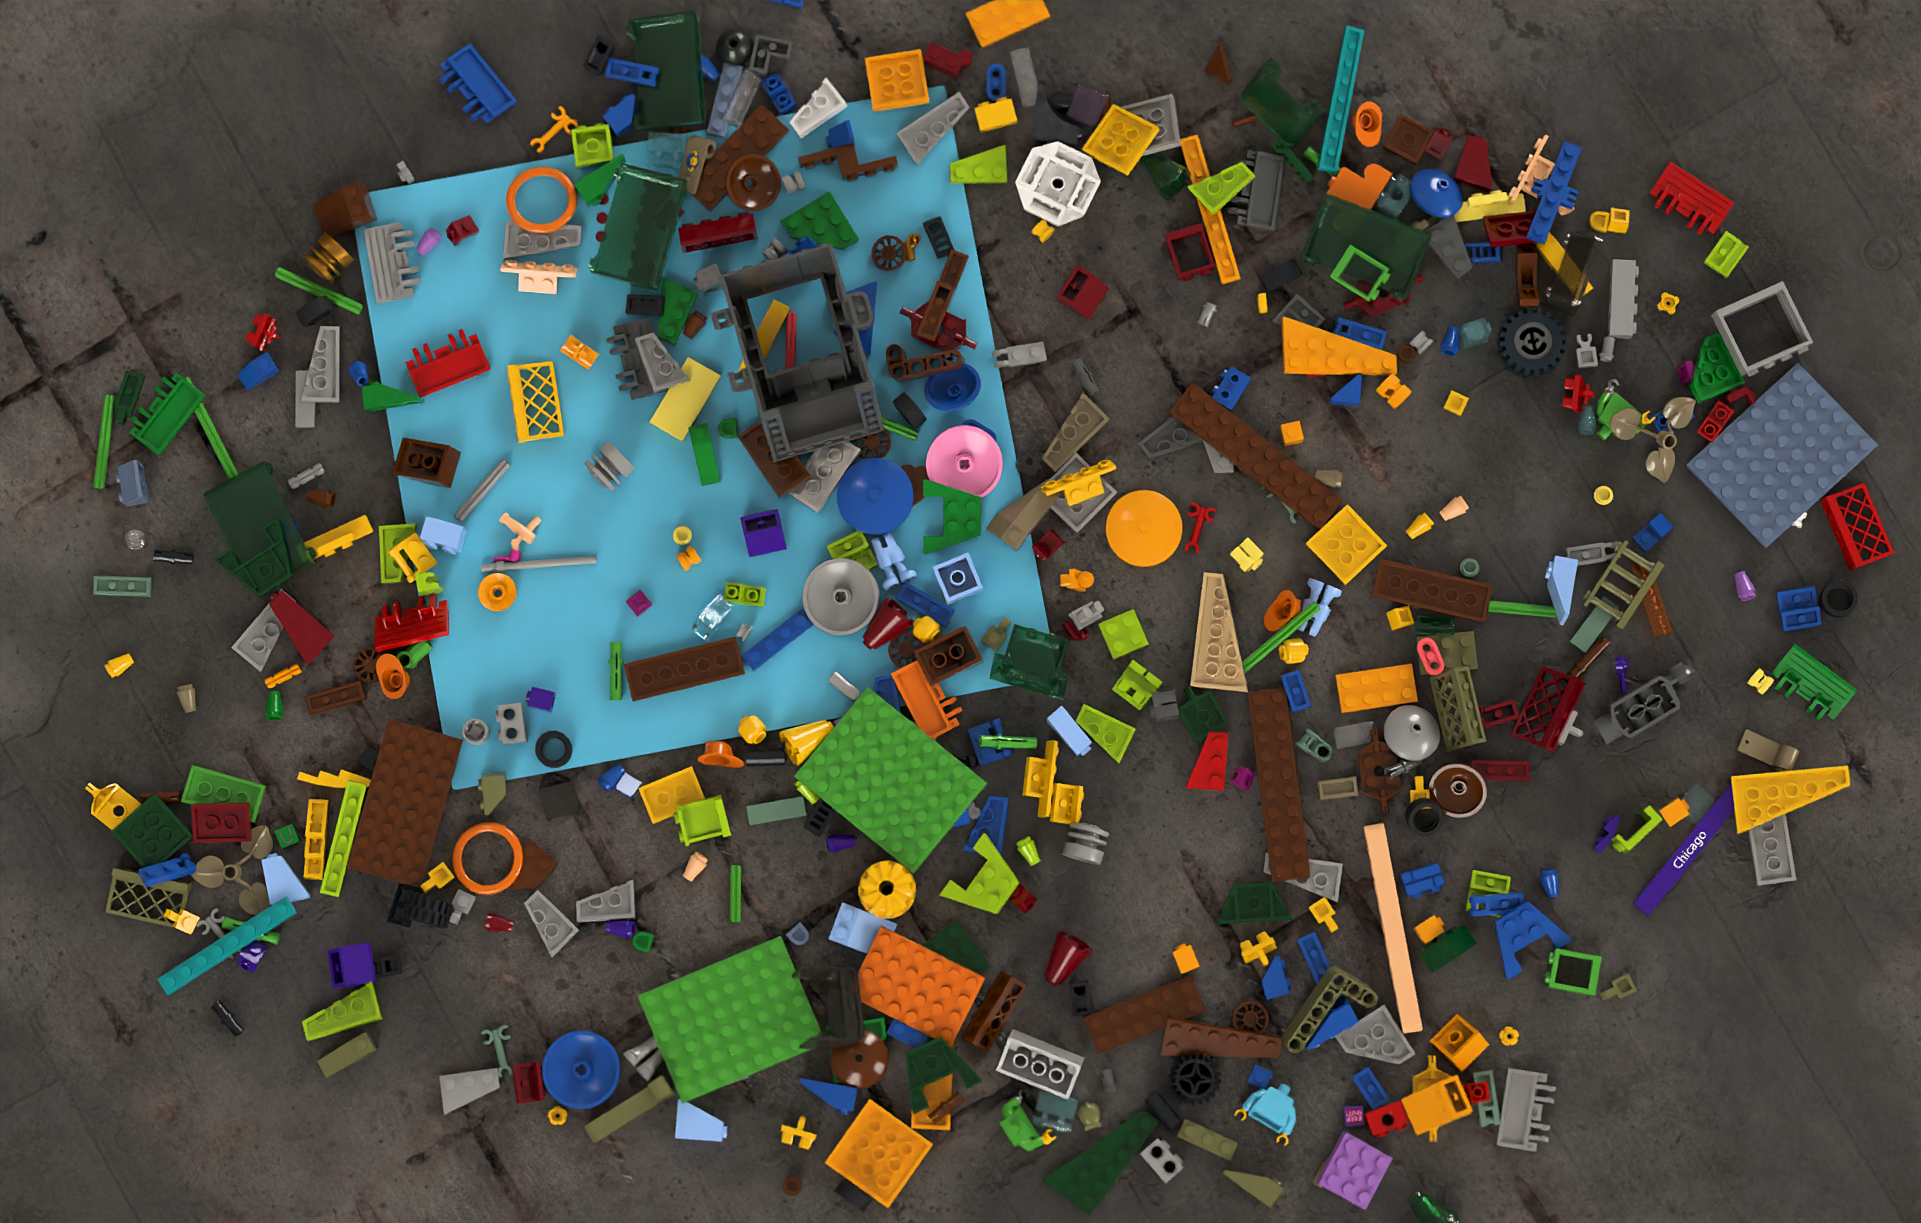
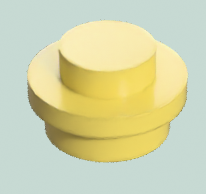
M1600 486L1594 492V499L1600 505H1607L1613 499V492L1607 486Z
M679 526L673 532V539L679 545H686L692 539V532L686 526Z

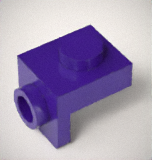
M256 940L245 946L240 953L237 964L242 969L254 973L258 963L267 953L268 947Z

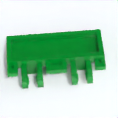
M175 373L171 378L177 383L176 385L164 376L161 378L164 384L172 388L169 394L165 393L159 386L154 387V390L162 395L165 400L157 396L148 408V410L154 413L153 415L142 407L137 409L139 413L149 419L146 424H143L137 417L132 416L130 418L131 421L142 429L140 431L134 426L129 433L158 456L163 453L206 397L204 393L178 373Z
M1796 644L1791 647L1771 673L1777 679L1784 673V676L1774 687L1777 691L1781 689L1786 680L1792 683L1785 691V697L1788 698L1798 684L1800 687L1796 690V693L1804 699L1810 701L1813 696L1816 697L1808 706L1806 712L1808 714L1812 712L1818 703L1822 705V710L1817 713L1815 718L1818 721L1829 708L1831 710L1827 716L1834 720L1857 691V689Z

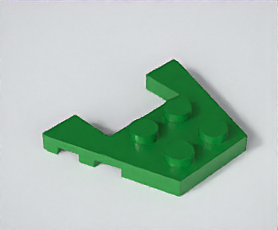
M923 479V497H943V536H923V554H928L981 535L980 496Z

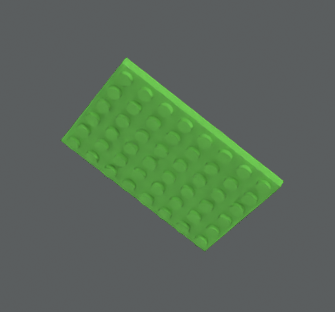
M869 687L865 689L794 776L913 874L987 785L983 779Z
M781 936L638 995L640 1004L682 1104L826 1044Z

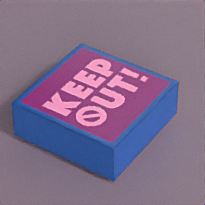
M1363 1106L1343 1107L1345 1127L1365 1125Z

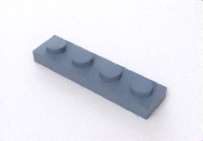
M724 63L707 135L726 139L743 66Z

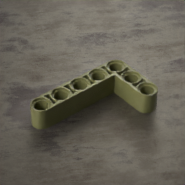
M1336 966L1330 967L1283 1033V1044L1292 1053L1300 1052L1341 993L1365 1007H1372L1377 1003V994L1369 985Z
M664 1076L658 1077L650 1082L647 1088L584 1126L594 1144L674 1095L675 1093Z

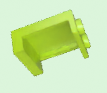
M721 795L676 806L677 812L673 814L676 824L680 823L682 830L678 831L680 841H685L686 846H690L689 843L720 835H723V837L731 835Z
M1650 805L1639 813L1646 823L1627 841L1619 834L1611 839L1614 842L1612 846L1619 853L1621 851L1626 853L1631 850L1663 820Z

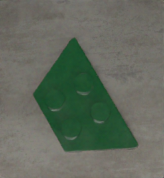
M1272 882L1233 884L1218 919V925L1292 920V915L1289 913Z

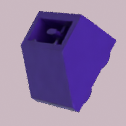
M778 509L740 517L749 558L787 549Z
M370 943L327 950L333 989L353 987L376 981Z

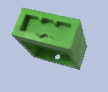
M1350 245L1330 278L1370 302L1371 299L1375 301L1380 293L1378 288L1382 283L1385 284L1391 274H1389V268ZM1355 254L1382 270L1368 295L1340 278Z
M1555 948L1553 952L1549 953L1548 963L1551 964L1550 971H1546L1545 983H1548V988L1594 996L1602 957ZM1559 955L1591 961L1586 988L1555 983Z

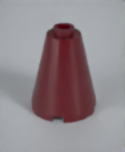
M887 596L863 634V644L870 650L872 648L878 649L911 627L915 622L912 617L908 619L906 617L907 612L893 599L889 600Z
M1059 930L1044 974L1047 978L1046 981L1053 986L1061 985L1092 952V949H1089L1090 946L1074 935L1067 937V932Z

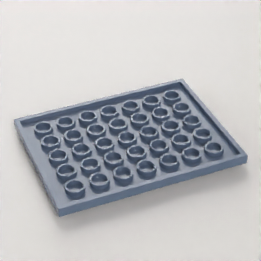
M1799 363L1790 369L1756 400L1755 404L1744 411L1713 442L1709 443L1686 465L1765 548L1773 543L1878 446Z

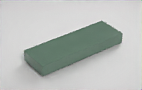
M94 576L93 595L151 597V577Z
M1603 596L1602 601L1616 610L1619 609L1617 605ZM1596 606L1569 643L1585 654L1613 616Z
M803 796L746 806L750 826L807 816Z

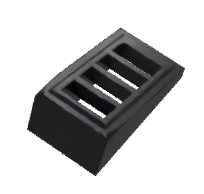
M941 216L922 223L937 259L948 255L951 249L954 250ZM939 223L940 225L934 229H929V226ZM942 230V234L932 237L933 233ZM945 237V241L935 244L936 240ZM948 244L949 248L938 251L937 248Z
M821 798L803 828L818 837L822 835L836 812L835 809L832 808L830 810L822 805L825 801ZM821 808L829 814L828 816H825L818 810ZM815 815H817V816H819L820 818L824 819V820H825L824 823H822V822L818 821L817 819H815V818H814ZM814 822L821 827L820 830L810 825V823Z

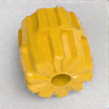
M880 861L872 864L861 876L858 885L859 898L865 909L872 915L883 919L895 918L904 914L913 904L916 895V883L913 875L905 866L893 861ZM885 886H891L893 893L885 896L882 893V889Z

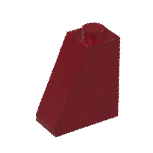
M1477 134L1468 135L1454 180L1457 183L1489 193L1492 187L1487 141Z

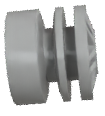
M607 441L599 448L603 457L599 459L597 456L592 455L591 457L596 464L593 465L589 460L584 464L587 466L592 477L602 487L613 492L615 488L610 482L613 480L617 485H620L621 483L617 475L620 474L627 478L635 471V468Z
M1071 823L1070 828L1076 830L1077 833L1068 832V836L1074 838L1075 842H1066L1062 855L1082 862L1101 865L1104 852L1096 848L1097 845L1106 846L1107 842L1100 840L1099 837L1108 838L1109 833L1091 824Z

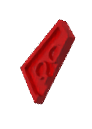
M1208 732L1199 757L1185 786L1186 788L1224 791L1228 732Z

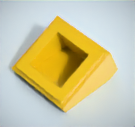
M1611 208L1608 231L1626 233L1629 225L1630 211Z
M1409 606L1396 608L1386 613L1392 630L1415 624Z

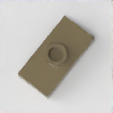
M1356 776L1317 781L1320 801L1358 796Z

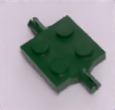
M1191 686L1183 690L1189 700L1179 707L1178 711L1195 743L1206 738L1209 731L1218 732L1221 728L1229 725L1211 691L1195 696Z

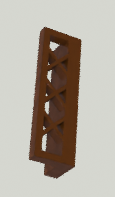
M1001 971L962 1035V1038L988 1053L1027 986ZM1014 984H1017L1019 988L1016 993L1011 995V989ZM1007 1001V1008L1001 1011L1002 1004ZM997 1018L998 1023L995 1027L991 1028L993 1019ZM987 1035L988 1039L983 1046L980 1044L983 1036Z

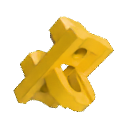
M1264 931L1256 936L1259 944L1252 946L1250 940L1240 943L1241 954L1245 964L1257 958L1260 959L1263 966L1269 964L1265 954L1277 949L1273 937L1270 938Z
M805 1116L800 1117L797 1129L784 1125L781 1128V1131H783L781 1142L792 1145L794 1135L801 1136L799 1147L809 1150L817 1135L803 1131L806 1121Z

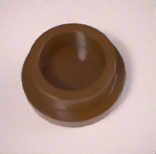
M1402 345L1397 351L1398 360L1404 364L1413 362L1416 357V351L1410 345Z
M795 1176L787 1177L783 1182L784 1192L790 1196L800 1193L802 1189L800 1179Z

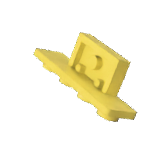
M1501 190L1492 191L1490 195H1482V193L1472 194L1467 202H1463L1459 212L1454 215L1455 220L1458 223L1483 219V216L1525 212L1524 195L1522 193L1518 194L1511 205L1509 204L1511 198L1509 195L1507 196L1506 192L1501 193Z

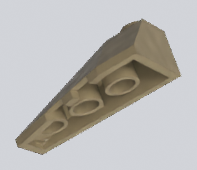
M1047 479L997 513L986 529L1017 552L1063 490L1046 496L1040 487L1050 481Z

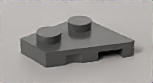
M1296 294L1272 322L1282 326L1281 318L1284 316L1318 328L1325 318Z

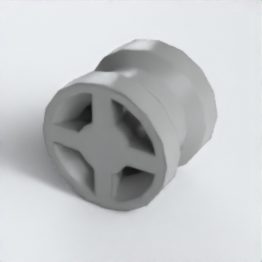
M1421 331L1410 342V345L1415 347L1421 355L1433 343V340L1428 339L1426 333Z

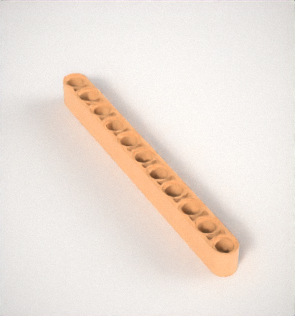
M1383 823L1364 826V833L1401 1030L1403 1034L1422 1031L1385 827Z

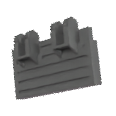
M1247 150L1246 158L1252 159L1254 162L1237 159L1235 164L1243 162L1248 168H1251L1250 171L1255 175V178L1241 190V195L1247 196L1248 199L1234 196L1230 200V202L1245 205V209L1232 207L1229 208L1228 212L1239 215L1236 222L1238 225L1272 232L1275 229L1285 157Z
M650 317L613 326L615 336L607 338V343L611 344L625 340L626 345L610 349V354L628 351L627 354L620 355L624 371L626 372L615 375L616 380H623L633 376L635 378V382L619 386V391L637 388L638 390L630 391L631 400L667 392L669 389L656 393L653 392L635 343V338L654 333Z

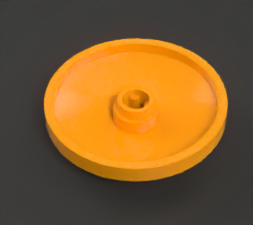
M1149 490L1134 491L1121 497L1111 508L1106 521V536L1111 549L1121 560L1138 567H1150L1164 562L1175 552L1182 536V520L1176 506L1164 495Z

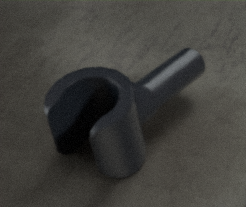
M952 754L959 761H966L967 767H977V759L975 757Z

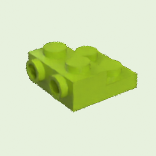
M598 123L592 127L577 126L575 129H571L576 168L606 164L614 159L609 124Z

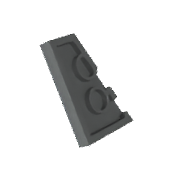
M1454 216L1443 218L1422 234V237L1456 280L1473 268Z

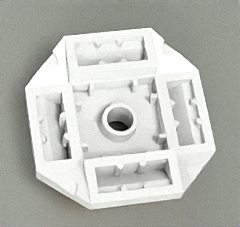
M1057 141L1032 148L1015 183L1025 211L1056 226H1061L1085 215L1101 181L1091 157ZM1061 181L1063 187L1057 189L1053 186V183Z

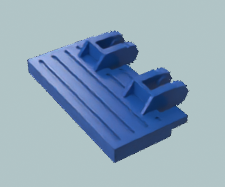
M471 44L462 48L440 65L444 72L452 68L451 71L439 79L441 84L446 83L453 77L457 78L455 82L447 87L448 93L458 88L467 101L475 97L474 100L462 109L466 113L479 105L481 109L473 113L469 118L472 122L481 117L487 124L517 102Z

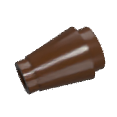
M695 310L690 314L683 334L693 339L706 325L708 318Z
M309 489L306 494V500L324 508H332L336 501V493L331 490Z

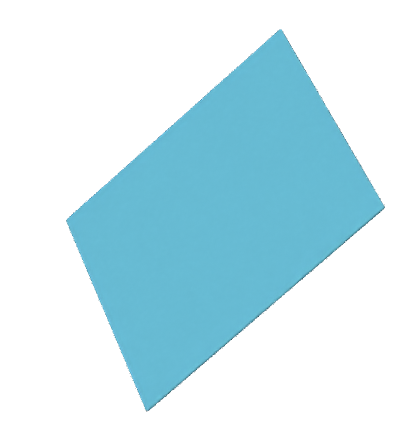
M944 86L927 88L930 102L928 104L873 112L871 99L846 103L848 107L803 138H800L790 124V121L797 113L776 116L789 129V132L765 157L771 160L777 167L781 178V188L774 203L760 211H746L739 208L731 201L727 194L710 212L691 193L675 189L686 150V142L692 135L714 140L717 150L743 123L729 125L726 139L707 135L708 129L612 147L613 158L623 154L626 163L606 193L609 198L608 203L588 207L576 189L578 195L575 213L565 225L582 226L581 246L503 259L506 221H513L506 207V194L512 181L528 169L549 167L564 173L575 184L605 165L599 164L576 168L574 154L369 192L378 220L356 228L355 235L381 384L419 397L405 363L413 359L415 366H418L412 349L416 348L419 351L423 364L429 362L428 356L423 349V344H428L434 360L436 357L433 351L449 345L452 353L454 350L448 338L450 333L454 336L458 349L465 347L459 336L458 330L463 329L469 345H472L469 336L477 334L491 370L421 397L425 403L386 409L395 462L402 438L450 445L461 452L451 488L434 486L398 476L406 524H418L416 534L419 538L426 516L463 526L467 531L461 554L456 552L455 555L445 553L439 547L437 550L427 548L437 561V564L425 572L434 573L435 576L433 577L439 578L438 581L434 582L439 583V586L443 587L444 593L435 594L437 597V609H439V601L447 600L449 635L429 640L434 647L429 652L442 732L445 735L463 739L451 781L453 789L459 790L478 786V779H481L483 773L505 772L507 781L704 744L708 741L741 737L738 733L739 721L745 716H757L765 724L766 732L821 720L842 718L856 701L849 700L828 682L835 672L845 678L849 684L856 687L861 696L867 687L873 691L876 677L889 676L891 673L901 669L889 657L888 647L890 641L878 649L872 648L871 650L863 644L864 639L862 636L869 624L860 631L848 635L829 634L813 625L755 671L752 670L742 657L745 652L801 609L805 611L803 588L808 576L818 565L832 559L826 546L857 530L844 520L837 504L838 486L819 514L788 493L779 498L738 438L726 439L719 434L718 425L722 420L737 418L738 435L761 420L753 389L734 392L728 377L729 372H740L739 368L744 359L734 324L728 328L715 330L710 314L729 308L724 289L704 296L703 291L699 293L690 314L697 310L708 319L706 320V325L693 339L683 334L684 328L676 346L659 339L680 368H682L689 357L721 375L720 380L693 426L705 423L708 425L721 482L702 486L689 432L682 442L650 424V420L667 392L631 400L630 391L638 390L637 388L619 391V386L635 382V378L633 376L623 380H616L615 375L626 372L624 371L620 355L627 354L628 351L611 355L609 350L614 347L624 346L626 343L625 340L611 344L606 341L607 338L615 336L613 326L648 317L651 319L654 334L658 338L660 316L626 314L627 294L662 296L663 278L698 292L694 281L696 271L717 264L721 275H723L726 271H736L747 265L761 264L762 261L768 260L761 252L764 248L770 246L773 238L781 242L788 250L793 251L797 247L795 243L799 239H793L789 236L781 220L829 191L859 238V241L844 250L833 247L845 291L848 292L874 281L877 282L871 355H867L865 352L864 354L874 384L881 416L914 429L893 404V400L905 392L926 417V421L915 429L919 432L916 441L886 430L890 436L891 446L888 453L882 459L889 460L899 467L907 464L912 465L914 468L918 466L926 467L927 452L933 440L946 429L962 425L968 419L979 422L996 434V443L1002 455L1003 468L1001 477L994 489L981 498L980 536L928 554H923V536H943V497H925L912 507L904 523L890 532L906 558L903 564L908 570H914L917 574L916 578L907 582L908 584L947 605L932 567L969 553L983 587V591L947 605L954 609L955 612L946 628L940 625L942 632L940 638L966 626L984 662L939 682V685L945 697L949 698L1055 678L1057 676L1035 554L1032 548L1031 534L1016 552L986 529L997 513L1021 498L1023 492L999 368L994 367L997 357L992 356V351H995V345L964 184H950L949 164L959 161L953 126L918 165L915 164L896 135L897 132L947 100ZM849 120L859 165L896 156L898 167L892 172L884 173V171L876 172L875 176L865 177L864 175L858 177V180L847 182V180H842L837 159L828 165L820 163L816 164V167L812 169L800 168L798 157L832 149V147L828 148L826 136H829L828 130ZM649 171L673 176L670 198L661 205L655 215H658L668 200L674 201L685 211L675 226L668 231L658 229L655 226V222L651 221L648 232V248L651 260L657 270L654 289L631 286L630 280H627L629 268L632 269L633 266L631 253L632 250L636 249L637 244L634 243V236L636 231L639 232L640 227L637 224L638 214L642 213L643 206L640 205L641 197L646 194L644 180L645 176L649 177ZM800 171L806 189L801 191L795 190L794 193L788 195L782 177L786 175L792 176L794 172ZM536 176L526 180L519 187L515 196V204L519 214L525 220L532 223H551L557 220L566 210L568 194L563 184L557 179L549 176ZM751 180L747 181L749 187L752 185ZM601 212L606 213L608 216L607 222L603 224L599 223L596 219L597 215ZM742 212L753 213L758 236L757 240L683 254L678 228H681L683 224L693 223V225L701 224L700 221L706 219L716 221L722 216H730L732 218L737 217ZM470 215L479 232L462 240L459 245L454 246L447 237L446 229L452 222ZM937 216H941L954 250L969 255L947 312L963 320L966 319V336L978 342L975 350L966 345L957 349L964 356L965 364L972 366L978 372L981 379V389L972 403L955 411H942L930 405L925 396V384L929 376L907 382H897L889 373L886 358V349L892 344L899 345L905 351L907 360L942 352L911 337V320L899 313L902 310V306L915 311L930 301L936 283L939 281L949 254L937 259L922 224ZM401 222L403 231L411 230L413 235L396 239L397 244L411 241L414 242L415 246L398 250V252H407L408 268L419 267L418 273L404 275L403 281L419 278L421 283L405 287V289L413 288V297L377 304L364 229ZM939 223L929 226V229H934L940 225ZM432 227L442 236L441 242L423 256L415 248L425 231ZM942 230L933 233L932 237L942 234ZM604 231L607 239L604 242H598L595 238L597 232ZM914 233L920 235L921 240L914 249L915 260L905 261L903 266L894 271L882 270L873 262L872 248L879 238L892 235L898 237L904 243L909 235ZM945 237L936 240L935 244L945 241ZM891 239V246L895 244V239ZM879 243L876 249L882 250L883 245ZM947 244L937 249L938 251H942L946 248H949V246ZM903 250L898 251V255L903 256ZM875 253V256H881V253ZM881 258L877 262L881 265L884 259ZM506 260H515L517 263L531 261L539 265L545 263H552L555 266L572 265L578 268L576 278L558 276L557 293L549 294L518 291L519 273L502 272L500 267L502 262ZM892 261V267L896 266V262ZM821 279L747 299L756 332L774 299L791 307L789 312L796 313V364H806L816 358L823 359L833 353H842L838 337L834 335L835 327ZM726 319L719 320V322L726 321ZM786 320L765 360L768 374L778 369L785 370ZM942 325L939 329L938 334L944 332V327ZM570 335L599 354L589 370L560 351ZM895 350L892 353V358H897L900 355V351ZM954 356V360H951V361H952L953 363H956V359H959V358H957L956 356ZM935 360L932 367H939L940 360ZM553 361L564 436L518 443L507 366ZM917 364L914 367V372H919L922 369V364ZM549 366L541 367L537 373L546 379L550 374ZM899 368L896 371V377L903 374V368ZM527 369L519 370L520 377L525 381H528L533 374ZM535 375L529 384L539 389L544 381ZM741 378L736 380V382L740 383L744 382V380ZM545 384L540 392L549 398L553 393V388ZM528 386L523 390V396L529 400L536 393ZM537 394L532 402L541 408L547 400ZM548 402L543 410L552 416L556 408ZM529 405L526 409V414L532 419L538 413V410L532 405ZM540 413L535 421L544 427L549 418ZM551 420L546 429L551 433L559 432L558 425ZM534 423L528 428L530 436L538 435L542 430ZM881 432L878 437L884 438L886 435ZM855 439L848 441L855 445ZM858 440V446L865 444V441ZM607 441L635 468V471L627 478L620 474L617 475L621 483L620 485H617L613 480L610 482L615 488L613 492L602 487L592 477L587 466L584 464L589 460L595 465L596 462L591 456L595 455L601 459L603 456L599 448ZM880 441V443L888 444V441ZM880 446V447H879V450H880L882 453H884V451L886 450V448L883 447V446ZM863 447L861 451L863 452L867 447ZM868 450L866 456L872 457V451ZM875 450L874 453H875V456L877 457V456H879V454H878V451ZM815 451L798 455L804 466ZM859 455L854 464L865 459ZM502 459L510 464L509 469L462 522L455 518L454 514L497 464ZM778 509L787 549L749 558L740 517ZM504 513H508L510 518L525 527L535 516L541 519V522L532 531L536 535L534 541L528 544L522 539L520 542V561L596 556L597 563L516 569L501 572V574H505L513 580L517 589L514 603L506 610L491 611L483 606L478 596V589L482 580L490 574L497 573V571L481 572V564L496 563L493 561L494 557L510 556V550H512L511 541L518 537L505 523L499 522ZM679 526H686L692 532V539L686 545H679L673 539V532ZM863 533L874 557L875 552L871 539L878 537L883 545L882 548L888 547L885 544L883 534L869 535ZM692 545L701 562L691 565L690 569L685 571L675 555L679 552L683 553L687 547ZM413 563L414 571H416L418 568ZM895 565L891 567L900 585L890 590H884L882 586L886 580L884 570H879L878 567L870 570L879 588L880 600L878 609L883 600L888 596L889 600L893 599L907 612L906 617L908 619L912 617L915 622L917 618L924 617L923 614L896 600L904 584L900 580ZM726 582L766 588L764 607L723 601ZM496 590L495 596H501V590ZM641 590L652 603V606L637 617L625 601ZM429 596L424 597L426 599V607L429 606ZM1004 617L1011 621V624L1004 632L1008 637L996 652L982 642L981 639L992 625L997 628ZM744 622L747 623V626H753L751 633L745 641L742 640V637H736ZM913 625L903 632L913 633ZM904 636L898 638L901 643L905 642ZM908 636V643H910L912 636ZM732 637L737 638L745 675L644 700L632 701L624 664ZM917 639L912 642L913 646L920 644ZM894 641L893 644L899 647L900 644ZM610 642H622V660H624L621 674L622 700H609L610 664H608V660L610 659ZM891 648V653L897 654L898 649ZM899 654L894 659L897 661L901 655ZM913 654V658L917 660L916 655ZM911 657L908 658L909 663H912ZM902 658L900 664L906 665L907 660ZM532 687L556 693L552 713L528 707V702H525L527 692L531 691ZM897 688L900 707L906 706ZM522 703L527 743L504 745L498 738V730H501L500 722L496 721L495 711H498L499 705ZM506 711L505 719L511 720L515 715L514 711ZM479 719L488 726L490 736L485 744L475 746L464 738L462 728L468 720ZM510 729L507 732L509 739H513L517 735L516 729ZM548 731L563 733L572 744L573 753L570 760L559 768L545 766L538 760L535 754V745L538 738ZM551 738L543 745V754L548 760H559L565 753V745L560 739Z

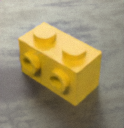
M1007 97L999 98L996 100V103L992 104L988 102L980 103L975 108L980 133L1017 123L1012 99L1007 100Z

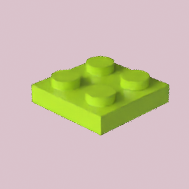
M1134 609L1098 624L1113 660L1149 645Z

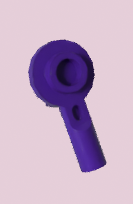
M1620 655V657H1615V666L1618 679L1620 680L1621 694L1628 693L1625 670L1629 669L1628 658L1624 659V655Z

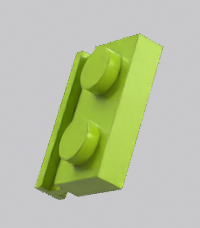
M1726 231L1704 263L1727 278L1749 246L1743 244L1742 241Z

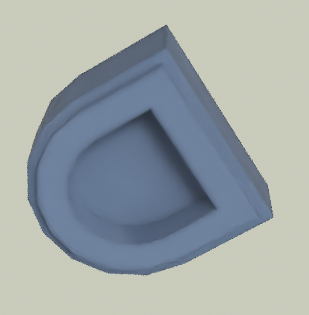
M799 922L786 936L795 945H804L809 939V932Z

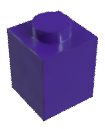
M532 687L531 691L527 692L525 702H528V707L552 713L556 693Z

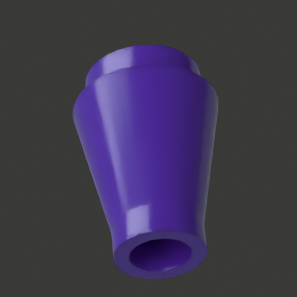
M831 834L826 836L828 852L832 851L835 853L849 847H854V835Z
M630 919L607 921L606 932L628 939L635 934V922H632Z

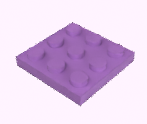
M1343 1131L1316 1183L1366 1210L1392 1158Z

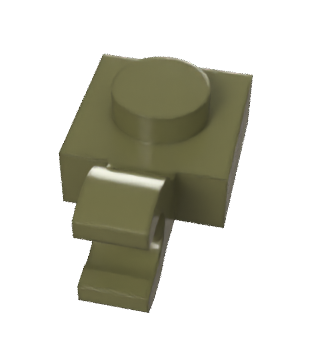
M1004 617L997 628L994 625L989 628L981 641L997 652L1008 637L1004 632L1011 624V621Z
M1626 974L1611 981L1612 988L1600 993L1603 1000L1614 995L1619 1000L1637 990L1629 974Z

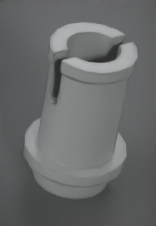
M1206 302L1202 306L1203 310L1197 323L1208 328L1213 313L1217 311L1215 310L1217 306Z
M1603 337L1602 351L1599 353L1601 361L1611 362L1614 358L1612 354L1616 341L1615 338Z

